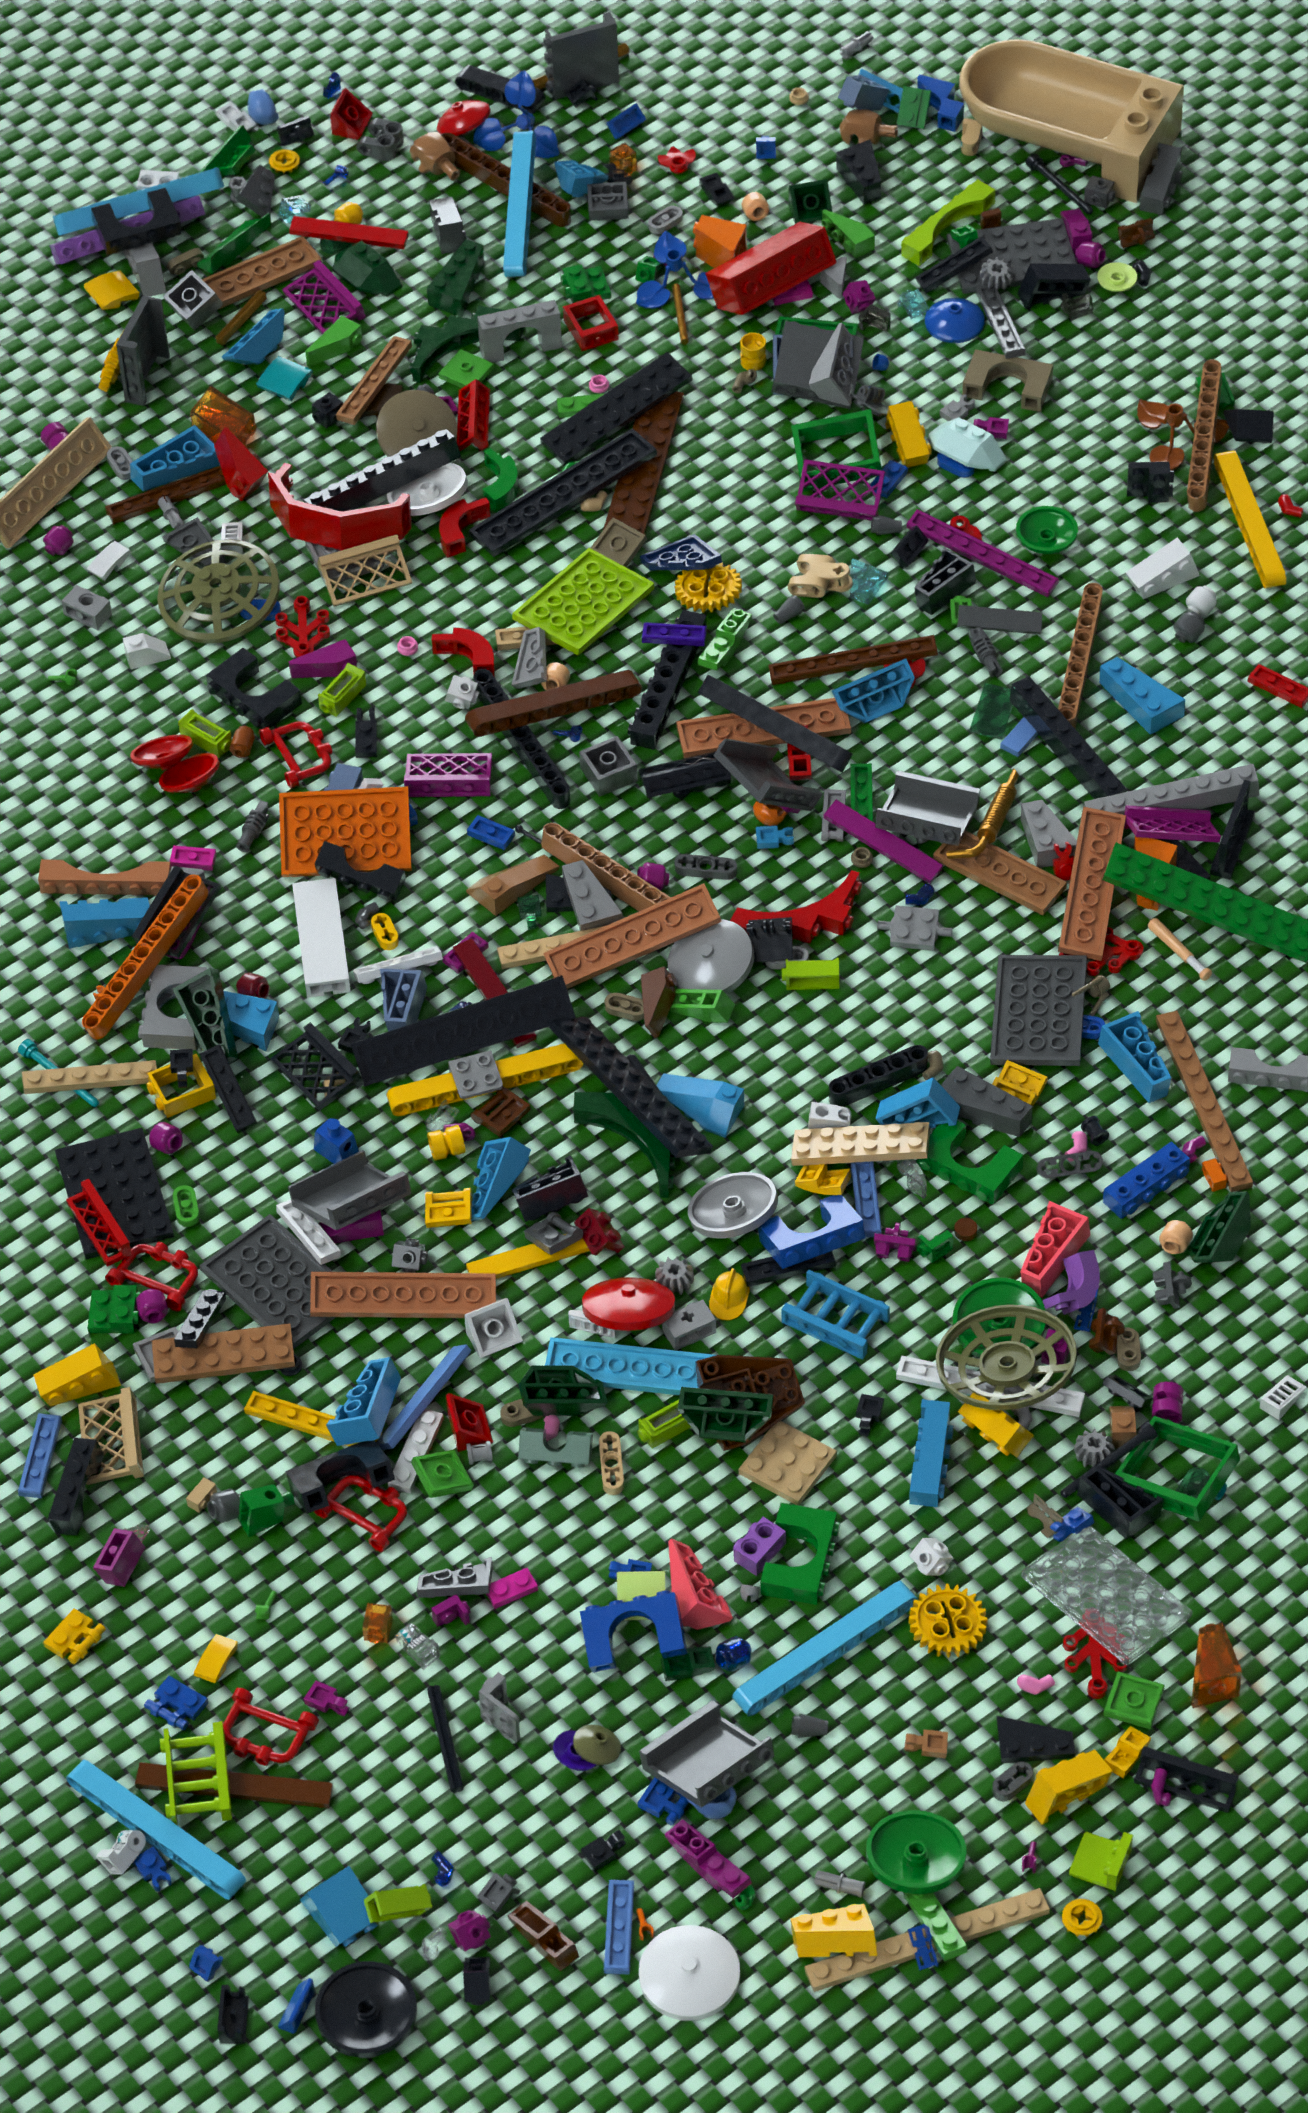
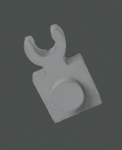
M963 394L959 402L952 400L940 410V417L947 421L958 417L964 419L968 416V410H972L975 407V400L972 399L970 402H966L967 395Z

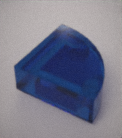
M336 72L329 76L328 79L330 81L327 87L323 89V96L327 99L341 89L340 74Z

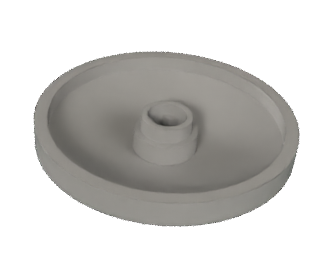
M721 919L722 922L674 942L668 956V971L674 974L677 988L723 990L726 994L736 989L747 978L754 963V947L747 932L738 924Z
M753 1172L732 1173L719 1177L699 1189L689 1203L688 1216L692 1227L701 1235L710 1238L736 1237L758 1228L772 1216L778 1205V1194L773 1182L762 1174Z

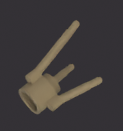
M1098 975L1090 983L1073 992L1072 996L1075 997L1084 991H1088L1090 996L1094 998L1100 997L1089 1016H1094L1102 1002L1109 996L1107 991L1110 989V983L1104 976Z

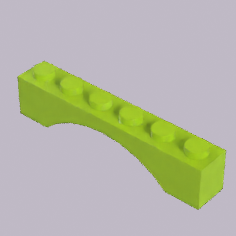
M978 179L969 184L965 190L956 195L948 204L942 206L937 213L930 216L926 222L918 226L915 231L902 240L901 256L921 266L932 256L934 242L946 227L962 218L980 215L981 212L987 211L995 204L996 189Z

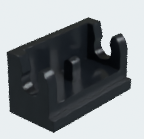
M221 1985L217 2027L220 2044H245L249 1996H246L245 1989L239 1986L238 1992H232L229 1985Z

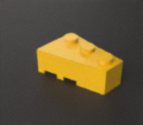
M974 1392L969 1396L977 1400L989 1402L987 1398L979 1396ZM964 1403L958 1411L964 1416L961 1421L972 1429L975 1426L981 1430L979 1435L988 1442L994 1440L999 1445L996 1448L1006 1456L1011 1453L1018 1457L1034 1436L1003 1410L983 1409Z

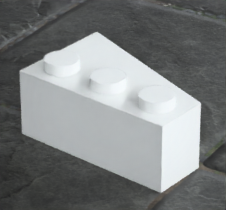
M1178 537L1126 572L1131 585L1143 599L1200 576L1191 553Z

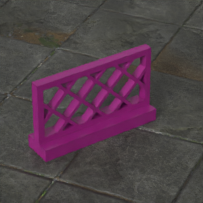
M320 260L313 263L314 269L282 289L289 300L321 334L326 331L323 328L324 322H333L334 324L340 318V312H349L350 314L346 318L350 320L357 318L360 321L366 317L362 304ZM314 276L317 278L316 284H307L308 280ZM294 289H301L300 294H291L290 292ZM305 289H314L313 295L304 294ZM319 289H327V295H318ZM312 300L311 305H302V301ZM316 300H325L324 306H315ZM329 300L338 301V305L328 306ZM313 311H322L321 317H313ZM327 311L335 312L334 317H325Z
M804 459L798 495L795 500L796 509L871 521L872 517L879 515L878 509L885 471ZM808 466L817 467L820 473L810 478L807 474ZM831 469L837 470L840 474L833 481H830L826 475ZM851 472H855L860 476V479L853 484H850L846 478ZM871 475L880 476L879 482L873 487L866 481ZM824 476L828 484L819 490L814 481ZM844 479L848 487L839 493L834 484ZM864 482L869 489L859 496L854 487ZM810 484L817 491L811 496L803 495L804 488ZM832 487L837 495L831 499L825 498L822 492ZM852 490L857 498L851 502L845 501L842 495ZM872 493L875 497V504H865L862 498Z
M492 753L407 754L404 787L408 786L409 797L491 796ZM411 761H421L422 763L416 766ZM436 761H442V762H444V763L440 764L439 766H437L436 764H434V762H436ZM464 761L465 763L459 766L455 762ZM478 761H487L481 766L476 763ZM449 766L453 768V770L450 772H446L444 770ZM470 766L474 768L471 772L465 770ZM426 767H430L432 769L427 773L423 771V769Z
M1125 806L1124 815H1126L1124 829H1131L1136 837L1220 842L1221 840L1220 834L1210 822L1211 813L1208 810Z

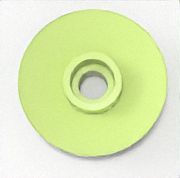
M1113 262L1100 268L1097 280L1103 288L1109 291L1121 292L1132 288L1136 284L1137 273L1128 264Z

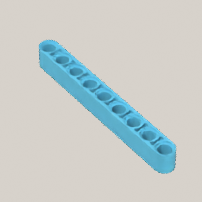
M534 131L514 132L503 262L505 277L526 276L536 151Z
M219 168L210 169L54 215L52 217L58 235H63L94 226L91 208L110 203L117 219L148 210L150 208L148 206L147 192L165 187L172 202L224 187Z
M897 1581L738 1687L733 1693V1700L748 1716L755 1715L910 1611V1608L913 1607L914 1599L918 1600L917 1597L902 1581Z
M82 1760L66 1777L67 1782L72 1788L128 1829L141 1831L145 1836L146 1842L223 1898L229 1900L246 1883V1878L237 1868L89 1761Z

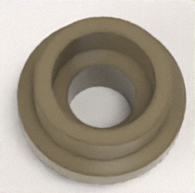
M865 847L855 849L851 855V862L856 867H867L873 861L872 853Z

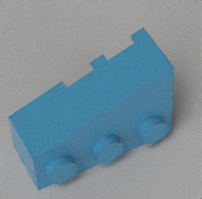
M932 1077L881 1100L876 1120L880 1125L929 1122L930 1128H936V1125L945 1123L952 1126L956 1125L960 1106Z

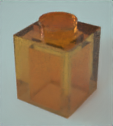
M625 142L609 150L610 163L613 162L617 169H622L628 174L637 170L636 152Z
M367 1603L362 1627L364 1640L372 1643H388L393 1620L390 1605Z

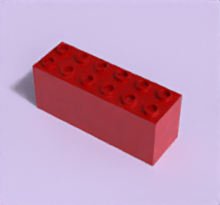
M798 222L705 274L717 309L744 315L837 262L825 227Z

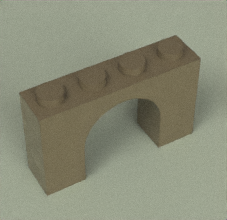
M975 349L963 381V394H966L967 398L982 401L986 388L992 380L998 377L1010 376L1021 380L1025 384L1021 396V408L1041 412L1053 379V364L1018 357L1006 359L1002 354Z

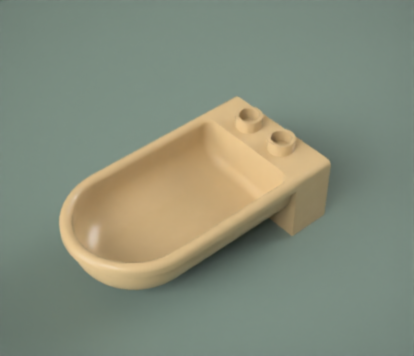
M1005 40L989 44L973 53L964 63L960 72L959 88L961 95L967 103L972 116L983 127L1007 137L1102 165L1101 178L1114 182L1115 197L1137 203L1141 197L1147 176L1151 175L1154 168L1152 161L1157 159L1158 144L1162 143L1172 146L1181 131L1184 85L1030 40Z

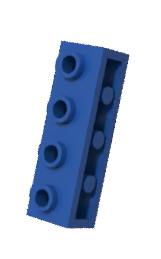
M1171 1141L1104 1188L1103 1203L1120 1219L1128 1214H1133L1139 1206L1145 1202H1150L1156 1194L1162 1190H1167L1176 1180L1184 1178L1189 1172L1190 1158Z

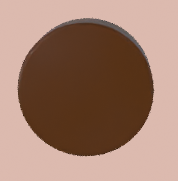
M970 1218L959 1219L954 1226L955 1236L962 1241L974 1239L977 1235L976 1222Z

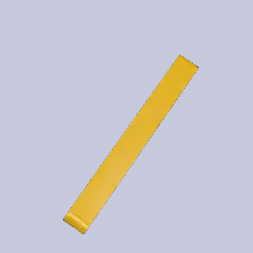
M1232 450L1214 454L1216 471L1263 587L1266 589L1286 585V574L1236 451Z
M565 1044L495 1061L503 1086L507 1089L575 1072L583 1066V1062ZM451 1072L396 1086L386 1093L391 1111L395 1116H404L466 1100L459 1097Z

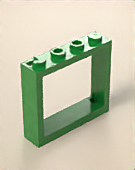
M871 409L791 425L800 480L804 464L802 443L869 430L873 458L842 465L882 470ZM819 469L807 472L810 478L820 473ZM834 469L826 473L830 481L840 476L839 472ZM851 472L846 478L849 482L860 479V476L855 472ZM871 475V476L868 477V478H873V477H877V476H876V475ZM821 476L814 481V484L817 488H823L828 482L824 476ZM841 479L834 485L843 484L846 482L844 479ZM810 484L804 488V491L813 490L815 488L812 486V484Z
M1154 1416L1150 1424L1159 1437L1152 1442H1142L1131 1450L1115 1474L1124 1478L1125 1483L1135 1488L1140 1486L1144 1488L1145 1493L1155 1498L1157 1496L1163 1498L1162 1509L1200 1522L1240 1461L1238 1446L1229 1440H1223L1209 1433L1194 1430L1189 1426L1174 1423L1169 1419L1165 1420ZM1160 1438L1222 1459L1197 1498L1135 1477Z

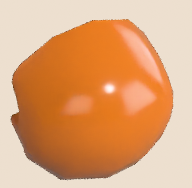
M758 801L753 806L755 817L766 826L779 825L788 813L777 805L763 804Z

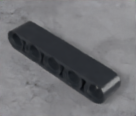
M466 65L455 78L456 85L464 91L519 109L518 104H511L505 96V87L510 80L509 78L472 65ZM535 88L536 98L534 103L528 107L522 105L528 113H535L546 99L545 94L538 88Z
M914 1045L833 1079L829 1083V1103L845 1107L922 1074L928 1067L927 1049L922 1045Z

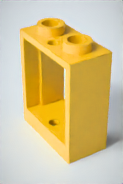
M197 1053L193 1055V1072H187V1076L194 1075L200 1086L198 1089L167 1101L160 1087L177 1081V1073H171L170 1064L147 1073L149 1082L146 1083L148 1092L150 1095H155V1103L158 1110H163L167 1118L216 1099L214 1084Z

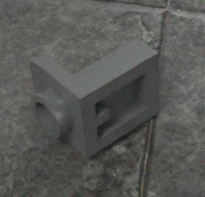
M495 1872L477 1897L493 1911L499 1913L512 1894L518 1895L521 1890L515 1886L517 1881L509 1874L505 1873L503 1876Z

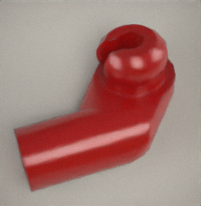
M1283 494L1278 498L1279 507L1284 514L1298 518L1302 517L1304 508L1294 506L1289 495Z

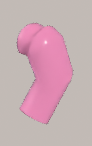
M1083 1131L1074 1132L1071 1137L1074 1139V1147L1065 1152V1155L1087 1151V1135ZM1067 1158V1160L1070 1162L1074 1161L1071 1158Z
M549 1415L544 1418L547 1442L558 1435L560 1421L556 1415Z

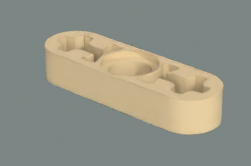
M608 1431L599 1438L603 1490L607 1494L617 1495L624 1489L621 1444L619 1435ZM607 1441H612L613 1451H608ZM614 1459L618 1464L615 1467H608L605 1465V1462ZM610 1475H615V1486H611Z

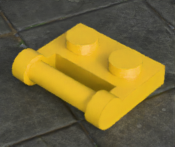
M464 1188V1191L444 1193L426 1192V1227L472 1224V1189Z

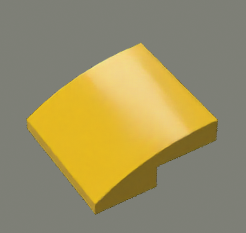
M121 270L100 275L84 284L86 291L102 310L120 308L121 301L137 300L140 294Z
M1007 1060L999 1077H995L992 1085L1033 1106L1044 1089L1048 1078L1045 1075Z
M827 1164L804 1165L795 1180V1186L817 1194L842 1195L851 1178L850 1169L828 1170Z

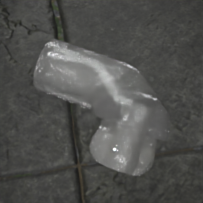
M442 1926L436 1928L422 1941V1954L427 1960L437 1958L439 1955L438 1943L448 1936Z

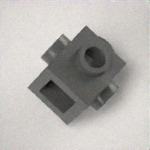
M1092 175L1085 187L1084 201L1106 209L1108 204L1114 201L1116 195L1114 182Z
M417 1239L397 1241L393 1249L392 1267L402 1268L403 1272L416 1273V1270H420L427 1263L428 1251H425L426 1244H419Z

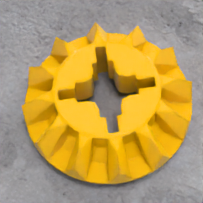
M283 149L274 152L270 156L269 164L271 169H275L276 173L280 171L283 174L286 171L292 173L293 169H298L300 158L296 152Z
M1076 1899L1064 1907L1062 1924L1065 1925L1067 1932L1074 1933L1076 1937L1079 1935L1088 1937L1089 1934L1096 1933L1102 1924V1912L1094 1902L1087 1899ZM1085 1911L1086 1920L1079 1925L1078 1918Z

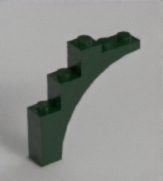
M478 306L476 313L472 314L471 319L450 315L447 323L443 324V328L421 325L419 332H416L414 335V344H416L417 349L415 360L411 361L409 369L410 373H412L413 382L421 383L426 372L446 354L460 347L479 342L477 316L505 310ZM525 327L512 331L505 340L520 341Z
M575 1092L573 1107L574 1123L608 1129L635 1144L646 1155L655 1170L659 1182L660 1198H669V1189H674V1175H670V1171H675V1162H680V1157L676 1158L613 1093Z

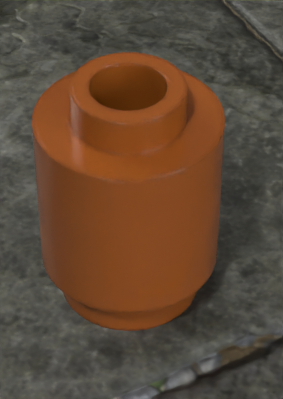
M240 726L234 732L229 749L238 758L250 755L255 739L254 731L250 727Z

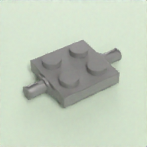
M896 905L891 922L878 920L877 929L890 930L891 947L934 951L938 935L952 936V928L939 927V910Z

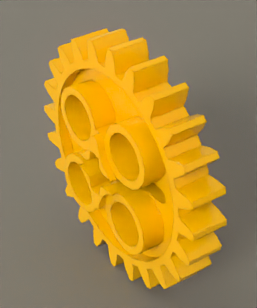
M120 338L116 339L113 348L108 352L104 361L105 365L100 374L101 380L98 389L108 392L112 383H115L120 374L116 346Z
M723 562L712 569L682 570V575H678V580L675 581V595H677V600H680L681 605L686 604L687 609L693 607L694 611L700 608L702 613L706 609L713 612V608L721 611V606L728 608V602L734 604L735 598L739 599V593H742L740 573H736V569H731L730 565L723 567Z
M946 1584L943 1590L939 1585H936V1591L934 1592L932 1589L927 1588V1596L920 1593L919 1600L914 1599L913 1607L910 1608L908 1624H911L910 1633H914V1641L921 1640V1648L928 1645V1653H931L934 1649L937 1650L938 1657L942 1652H946L947 1658H950L951 1652L960 1657V1650L968 1654L969 1646L976 1649L977 1641L982 1642L983 1634H986L987 1626L985 1625H987L988 1619L985 1617L986 1609L982 1608V1601L975 1602L976 1594L968 1596L967 1588L960 1592L959 1585H956L951 1590L949 1584ZM941 1603L945 1604L947 1618H944L945 1610L943 1609ZM957 1606L960 1607V1609H953L952 1607ZM934 1611L937 1614H930L928 1612ZM949 1623H952V1624H951V1632L953 1633V1636H954L955 1638H952L951 1635H950ZM959 1627H966L967 1629L961 1630ZM936 1632H942L944 1634L937 1635Z

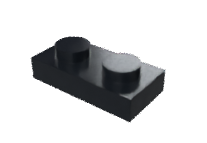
M917 525L913 526L892 550L891 554L902 568H906L929 540Z
M1117 1375L1106 1376L1103 1385L1109 1388L1108 1392L1117 1397H1124L1128 1400L1127 1403L1134 1408L1148 1407L1153 1401V1397Z

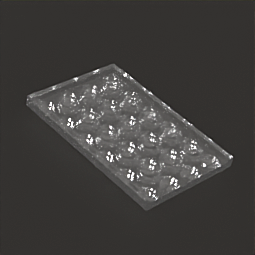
M1091 1526L1070 1535L1023 1569L1021 1577L1125 1665H1128L1191 1618L1193 1612Z

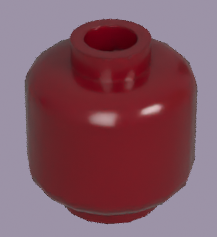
M248 972L243 974L236 984L238 994L263 999L269 995L270 986L264 976Z

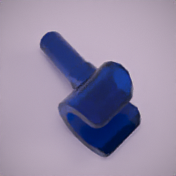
M337 165L334 174L324 181V184L327 186L339 176L344 179L347 178L349 172L346 171L348 167Z
M575 725L572 726L571 731L553 730L552 734L566 736L571 741L578 742L583 729L581 726Z

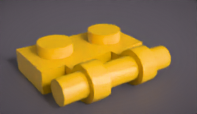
M73 1608L43 1642L44 1647L61 1658H64L69 1652L72 1653L68 1660L72 1664H76L79 1659H83L88 1654L87 1650L93 1644L99 1642L106 1628L99 1623L92 1629L91 1627L94 1625L93 1620ZM82 1637L85 1638L81 1644H77Z

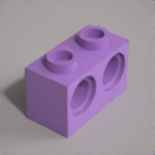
M762 1517L757 1523L754 1522L750 1526L748 1533L743 1539H738L734 1544V1562L757 1576L764 1569L765 1562L769 1563L785 1546L786 1531L765 1517Z

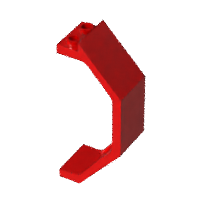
M284 463L275 473L268 472L270 506L291 538L342 551L393 535H398L399 540H402L411 530L409 494L402 493L391 504L349 511H336L294 499V495L290 494V488L293 486V478L289 477V471L292 469L291 464Z

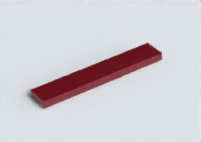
M472 938L453 946L454 954L485 1000L508 993ZM531 1032L511 1040L516 1048H519L536 1040L537 1035L535 1032Z

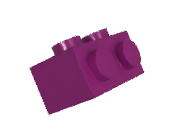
M114 1528L93 1568L106 1584L125 1587L146 1547L133 1531Z

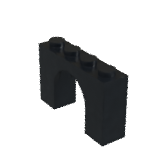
M166 187L147 192L148 206L153 218L147 224L139 227H129L121 224L117 220L110 203L91 208L93 224L107 255L182 234L181 221Z
M241 648L206 674L207 688L211 694H216L226 705L233 707L239 715L249 719L255 727L261 729L269 727L270 729L302 705L300 689L289 681L284 680L264 695L250 696L240 692L239 688L259 672L257 657L245 648Z
M375 1440L357 1443L285 1471L291 1492L307 1514L329 1506L324 1487L337 1478L348 1475H360L365 1477L373 1488L395 1480L390 1460Z

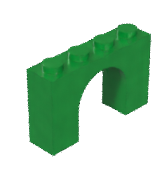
M958 1120L956 1125L949 1126L948 1123L939 1124L929 1136L928 1157L917 1159V1165L926 1171L938 1175L942 1180L957 1185L961 1190L976 1195L980 1200L994 1205L1023 1169V1154L1004 1145L985 1166L979 1168L961 1166L954 1161L952 1154L966 1138V1124Z
M781 1502L776 1525L786 1531V1537L801 1539L810 1543L817 1553L810 1562L802 1566L791 1567L765 1562L760 1581L761 1595L817 1605L819 1596L823 1597L826 1582H823L824 1576H829L831 1562H828L829 1556H833L836 1543L833 1542L834 1536L838 1537L840 1531V1522H837V1512Z

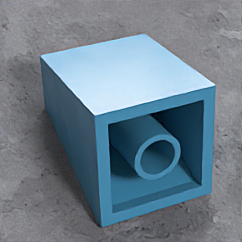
M350 1866L310 1890L300 1899L335 1947L340 1944L346 1947L357 1940L355 1935L363 1930L366 1934L378 1926L377 1923H370L363 1901V1899L368 1897V1894Z

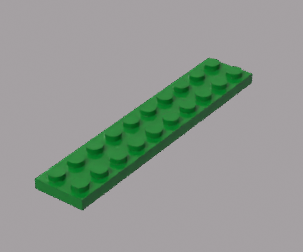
M1115 843L1102 878L1103 881L1305 963L1308 961L1307 919L1120 843Z

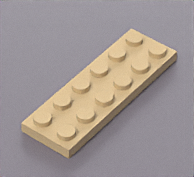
M929 1122L795 1130L791 1156L792 1166L924 1159L928 1157L930 1125Z

